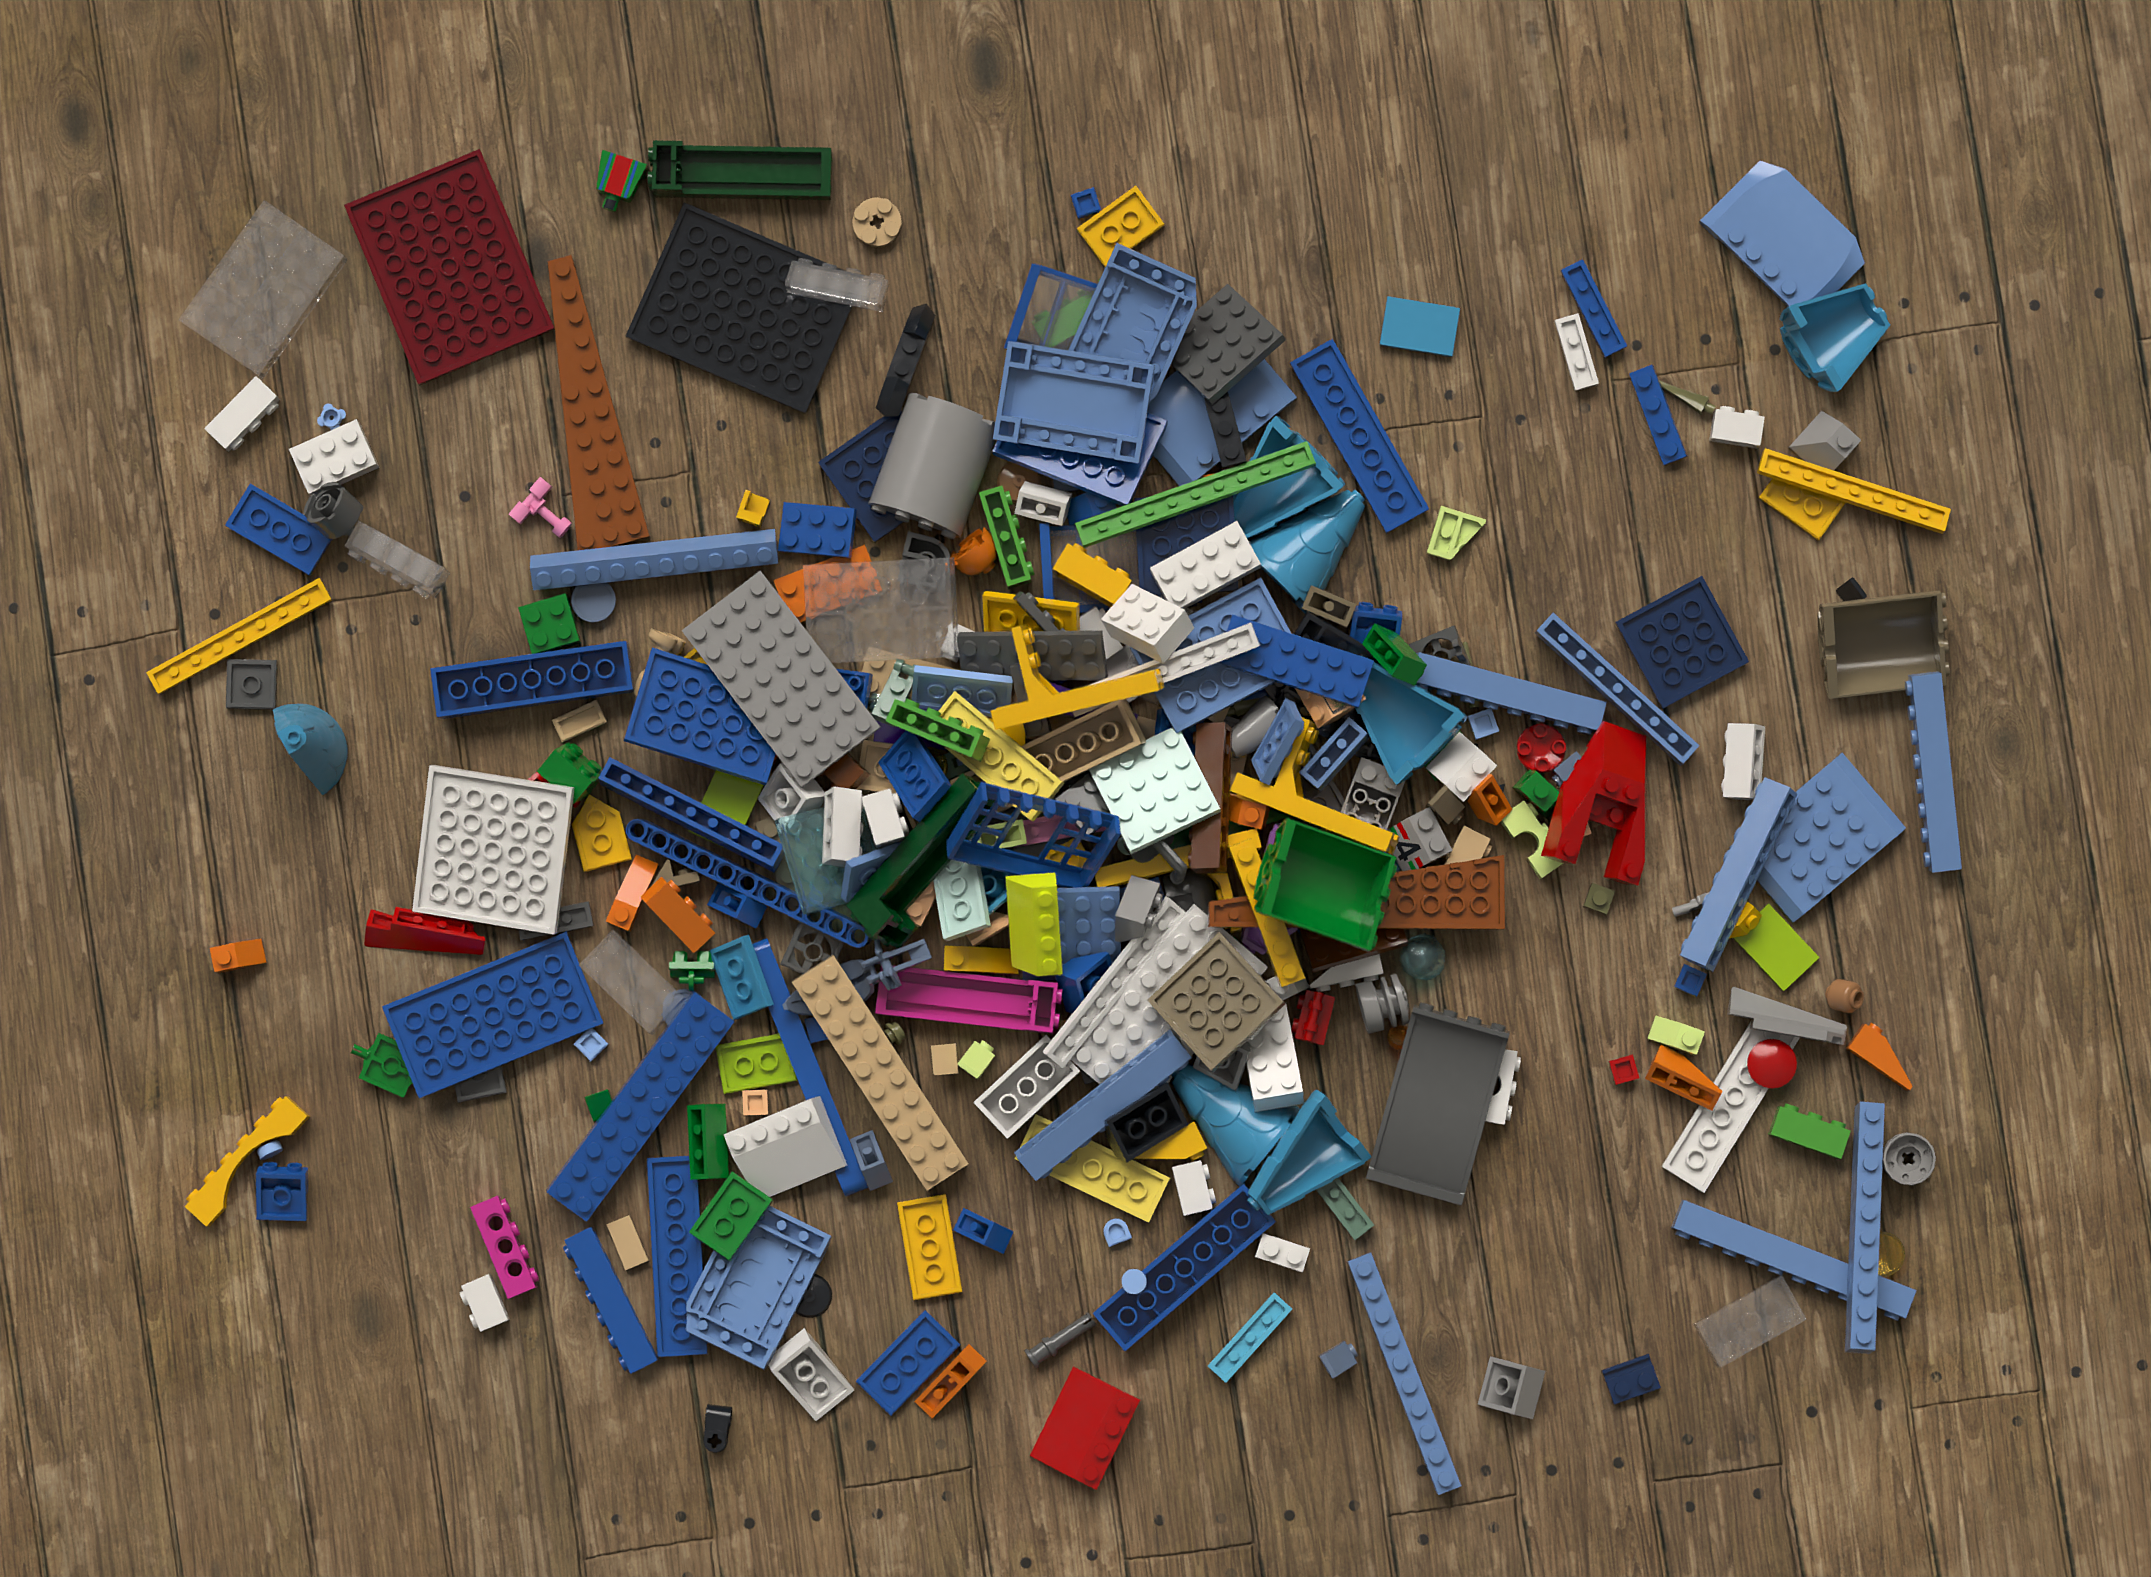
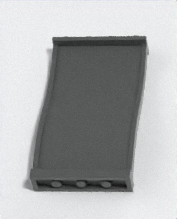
M1420 1002L1419 1006L1414 1005L1366 1179L1462 1205L1510 1031L1505 1030L1506 1026L1492 1022L1491 1026L1482 1024V1019L1468 1016L1467 1019L1457 1017L1458 1013L1447 1009H1444L1443 1013L1433 1010V1005Z

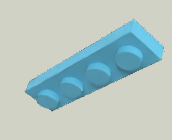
M1273 1293L1209 1363L1208 1367L1224 1382H1227L1289 1314L1292 1308L1276 1293Z

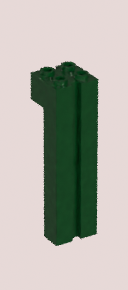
M653 140V147L648 148V162H650V166H653L652 172H648V186L657 198L831 200V148L684 145L683 141Z
M962 773L947 790L946 794L939 799L930 812L924 816L848 902L846 906L852 912L851 917L858 924L866 928L864 933L874 941L879 939L887 947L892 945L896 948H901L919 928L906 911L951 861L947 857L946 840L950 837L981 782H976L973 778ZM987 798V803L983 809L990 810L995 800ZM979 814L974 824L981 825L986 816ZM970 830L965 839L969 840L976 831Z

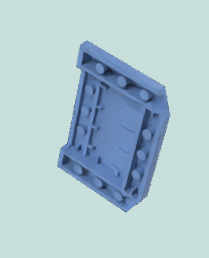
M1759 161L1699 221L1715 239L1718 238L1787 307L1837 292L1865 264L1856 237L1786 169L1763 161Z
M1116 243L1069 350L1155 365L1149 400L1151 401L1156 397L1197 307L1196 278Z
M1265 359L1228 391L1241 442L1243 443L1276 414H1279L1297 399L1295 394ZM1175 371L1162 382L1156 397L1149 401L1148 413L1167 420L1168 425L1153 456L1177 485L1181 486L1201 479L1203 475L1220 462L1205 406L1204 396Z
M769 1206L731 1261H728L713 1250L686 1303V1331L765 1370L828 1249L832 1236Z

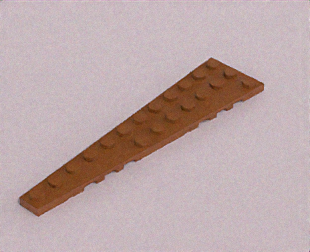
M572 255L548 261L577 549L587 550L614 547L649 538L650 535Z
M1504 855L1396 872L1394 877L1390 879L1388 886L1390 888L1389 898L1381 904L1380 910L1384 912L1382 923L1377 926V929L1504 930ZM1247 896L1208 902V927L1259 928ZM1285 923L1286 928H1300V927H1297V926H1294V925Z

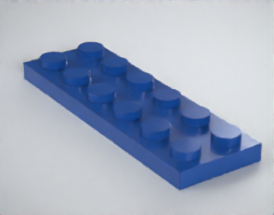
M1232 614L1227 632L1252 623L1260 646L1217 663L1359 709L1374 660Z

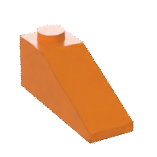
M636 854L606 919L607 923L631 932L643 904L640 896L649 889L659 866L658 863Z
M1870 1023L1869 1026L1862 1024L1845 1049L1904 1090L1910 1091L1913 1086L1886 1037L1881 1035L1883 1030L1873 1023Z
M1660 1045L1645 1079L1712 1111L1722 1094V1090L1684 1055Z
M968 1344L914 1402L933 1419L986 1363V1360Z

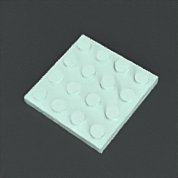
M1173 727L1146 739L1147 743L1089 769L1110 814L1119 816L1121 836L1130 854L1221 812L1182 732L1180 731L1176 734Z

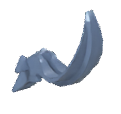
M876 939L874 944L877 956L866 961L862 959L850 960L840 965L863 1001H866L873 994L875 984L882 981L888 990L901 986L897 975L898 972L927 961L932 956L925 939L890 952H883L880 941ZM909 952L911 961L892 967L889 959ZM880 963L883 971L877 974L874 966ZM797 990L782 1004L784 1010L801 1015H813Z

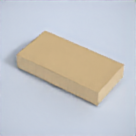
M597 700L552 720L562 743L607 723Z
M630 1215L606 1224L625 1270L649 1261Z

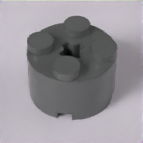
M329 482L320 487L322 491L317 495L313 493L306 502L304 516L327 539L351 535L355 530V523L363 511V505L338 482Z

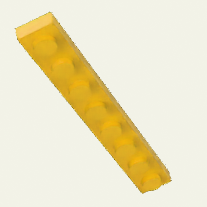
M1766 448L1762 452L1757 474L1941 534L1945 532L1951 511L1950 508Z
M318 578L146 673L156 692L160 695L332 601V598L322 580Z

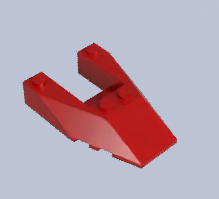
M1602 721L1587 744V750L1581 759L1577 760L1574 764V770L1568 779L1561 784L1541 856L1560 863L1576 864L1589 820L1617 830L1603 877L1622 884L1638 886L1645 864L1646 736Z

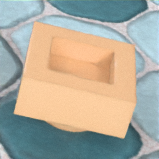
M768 1090L742 1091L743 1116L768 1115Z

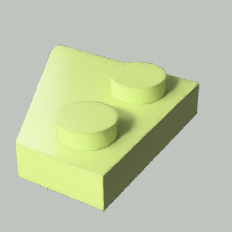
M1441 506L1426 554L1450 561L1486 523V519Z

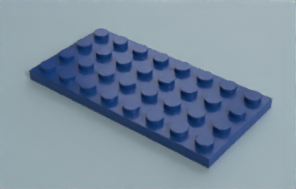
M567 932L382 1006L419 1099L604 1024Z

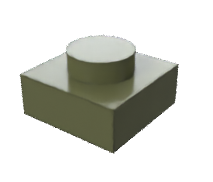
M1591 883L1583 906L1607 915L1615 891Z

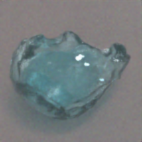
M1426 933L1419 934L1408 941V946L1402 948L1400 954L1401 967L1404 972L1416 979L1431 980L1440 975L1444 970L1445 950L1435 936Z

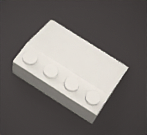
M820 1096L724 1134L731 1155L746 1181L769 1197L847 1166Z

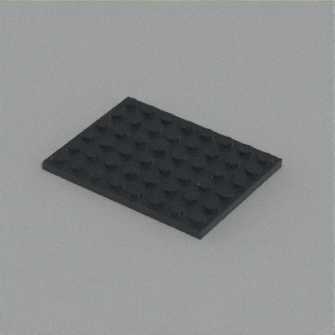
M684 202L625 337L806 414L864 279Z

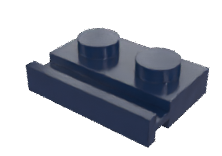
M1649 1354L1601 1370L1613 1404L1661 1388Z

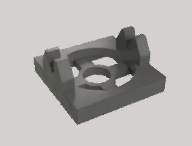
M1451 626L1409 644L1415 653H1424L1427 645L1432 643L1434 648L1432 656H1435L1438 651L1443 650L1448 654V660L1451 661L1452 657L1457 656L1459 659L1458 663L1471 666L1456 626ZM1439 639L1450 641L1453 649L1447 650L1442 648Z
M799 921L780 965L804 974L810 969L812 962L819 959L824 961L830 957V955L823 952L821 947L824 937L831 946V956L834 954L836 959L844 942ZM806 934H817L814 941L808 944L798 941ZM816 945L819 947L820 955L818 958L810 959L807 957L806 949L808 946ZM795 948L803 951V955L806 958L802 967L795 959Z

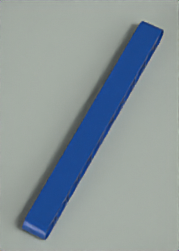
M635 819L626 826V834L632 841L848 945L859 948L868 945L872 941L866 934L865 940L862 943H858L854 939L856 930L860 929L864 932L866 928L852 918L648 820ZM638 823L644 827V834L641 837L634 833V827ZM659 834H663L666 837L664 847H659L656 843V837ZM682 844L688 848V855L685 858L680 857L678 854V848ZM703 855H707L710 859V866L706 869L700 865V858ZM726 865L732 869L730 879H725L722 875V869ZM747 876L752 877L755 883L751 890L744 886V879ZM768 887H773L776 890L777 895L773 901L766 897ZM791 897L796 898L799 902L796 911H792L788 907V900ZM813 908H817L821 913V918L817 922L810 918V911ZM836 918L840 919L843 923L841 932H836L832 928V922Z
M768 939L753 943L752 945L774 1005L769 1006V1010L805 1099L809 1100L820 1096L847 1163V1166L835 1170L844 1195L847 1197L868 1188L799 1015L784 1010L782 1006L790 996V993Z

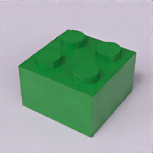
M566 593L518 607L532 654L557 651L582 643Z
M568 742L556 748L537 772L550 784L575 787L573 804L587 797L599 783L598 778L602 768L594 760H588L583 755V751L579 746Z

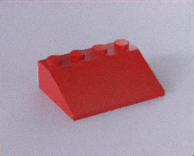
M1073 1366L1030 1456L1097 1490L1140 1399Z

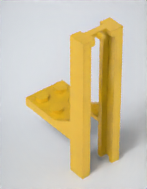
M1027 624L1011 628L1028 700L991 710L995 730L1158 691L1165 688L1161 670L1158 668L1058 692L1039 672L1038 667H1041L1038 652L1034 653L1032 643L1035 642L1034 632L1032 628L1028 629Z
M1302 718L1304 722L1303 731L1300 736H1296L1292 743L1291 753L1288 757H1285L1274 786L1237 772L1230 790L1231 792L1393 855L1400 836L1304 798L1299 772L1301 767H1305L1310 757V753H1307L1310 744L1316 742L1319 730H1316V724L1312 721Z
M1257 828L1228 835V847L1253 838L1257 851L1261 850L1260 848L1262 847ZM1192 844L1173 849L1186 864L1187 869L1191 868L1188 864V854L1191 852ZM1229 851L1227 854V858H1231ZM1158 854L1146 863H1140L1132 859L1100 867L1094 878L1097 887L1120 886L1128 884L1131 875L1148 879L1171 873L1174 869ZM1227 873L1207 874L1219 886V889L1215 891L1217 900L1233 898ZM1224 928L1225 930L1230 929L1231 934L1241 931V928Z

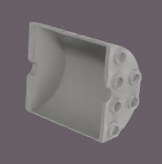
M917 393L908 394L868 503L872 506L871 509L881 514H885L888 511L895 514L894 518L906 523L909 522V519L919 522L918 527L928 531H932V528L942 531L941 535L949 539L961 538L996 442L993 439L995 422L983 419V415L939 398L932 396L926 398Z

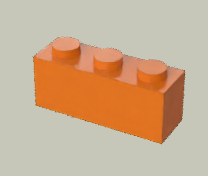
M661 876L640 897L679 939L695 953L715 934L710 927L713 923L704 913L699 916L694 911L697 906L688 896L683 899L678 894L681 889L672 880L667 882Z

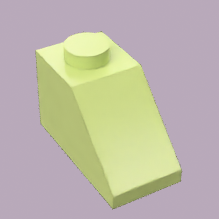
M1023 819L1015 820L999 848L1009 849L1027 844ZM1007 822L987 827L1002 831ZM982 833L978 843L993 846L998 836Z
M1655 1016L1647 1039L1694 1056L1698 1053L1705 1031Z
M983 1040L980 1044L974 1041L957 1065L978 1080L994 1059L995 1055L991 1053L994 1048Z

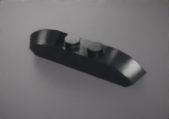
M927 303L912 308L903 329L876 405V409L884 416H899L936 316Z

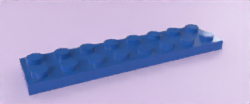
M1331 339L1291 361L1290 365L1385 533L1387 534L1428 511V505L1334 340Z
M689 1156L647 1158L657 1356L708 1354L707 1342L686 1331V1303L703 1272L702 1242L689 1233L700 1217L698 1180H690Z

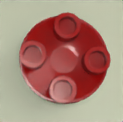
M1539 723L1528 727L1522 732L1517 741L1516 750L1520 762L1527 769L1535 770L1538 773H1546L1554 770L1561 764L1565 756L1566 743L1558 730L1552 726Z
M1763 1040L1757 1043L1748 1055V1072L1752 1080L1762 1087H1782L1793 1078L1796 1072L1797 1060L1795 1053L1788 1044L1781 1040Z

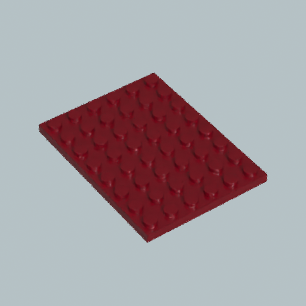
M480 149L344 205L418 385L432 381L555 330Z

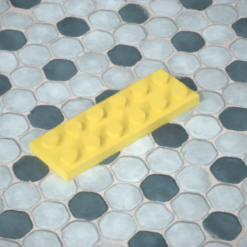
M954 691L938 711L941 712V718L948 720L949 716L963 722V727L969 729L972 725L984 730L983 735L990 738L981 762L946 748L986 783L1052 799L1063 786L1064 782L1003 730H995L994 723L958 692ZM1031 809L1029 813H1025L1022 810L1021 813L1034 822L1041 811Z
M1035 1114L1020 1147L1051 1124L1052 1121ZM1092 1140L1083 1148L1078 1147L1073 1151L1072 1156L1066 1162H1059L1052 1168L1053 1170L1049 1174V1176L1148 1223L1170 1179L1134 1160L1126 1163L1117 1158L1112 1150Z

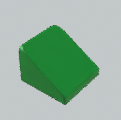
M608 1089L585 1097L593 1122L599 1119L612 1101Z

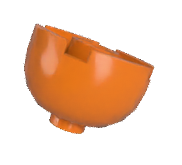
M983 527V531L977 529L958 544L961 547L958 553L953 550L950 555L951 563L961 573L977 575L981 572L986 574L994 568L997 551L991 533Z

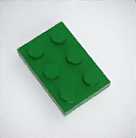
M731 1172L689 1233L725 1259L731 1261L769 1208L773 1199L734 1172Z

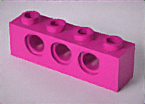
M495 1196L471 1206V1211L507 1298L511 1299L537 1288L536 1282L539 1281V1277L535 1268H530L526 1259L530 1258L525 1244L520 1245L517 1236L520 1235V1231L516 1222H511L507 1213H510L511 1210L506 1198L501 1199L500 1196ZM495 1216H499L503 1220L502 1228L497 1231L492 1229L490 1225L491 1219ZM504 1239H509L513 1245L512 1250L507 1254L503 1253L500 1249V1243ZM513 1262H518L522 1266V1272L519 1276H513L509 1271V1267Z

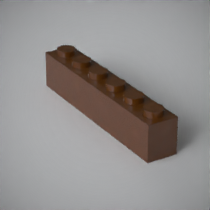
M1225 722L1197 723L1196 731L1193 732V744L1195 746V755L1193 756L1221 812L1192 825V828H1190L1189 840L1192 846L1191 852L1188 854V864L1198 874L1227 873L1232 728Z

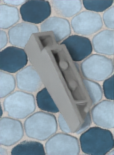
M1736 987L1731 989L1727 1015L1751 1019L1750 1029L1840 1045L1845 1043L1847 1026Z

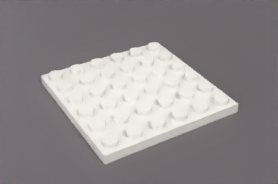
M430 765L412 911L556 934L575 787Z

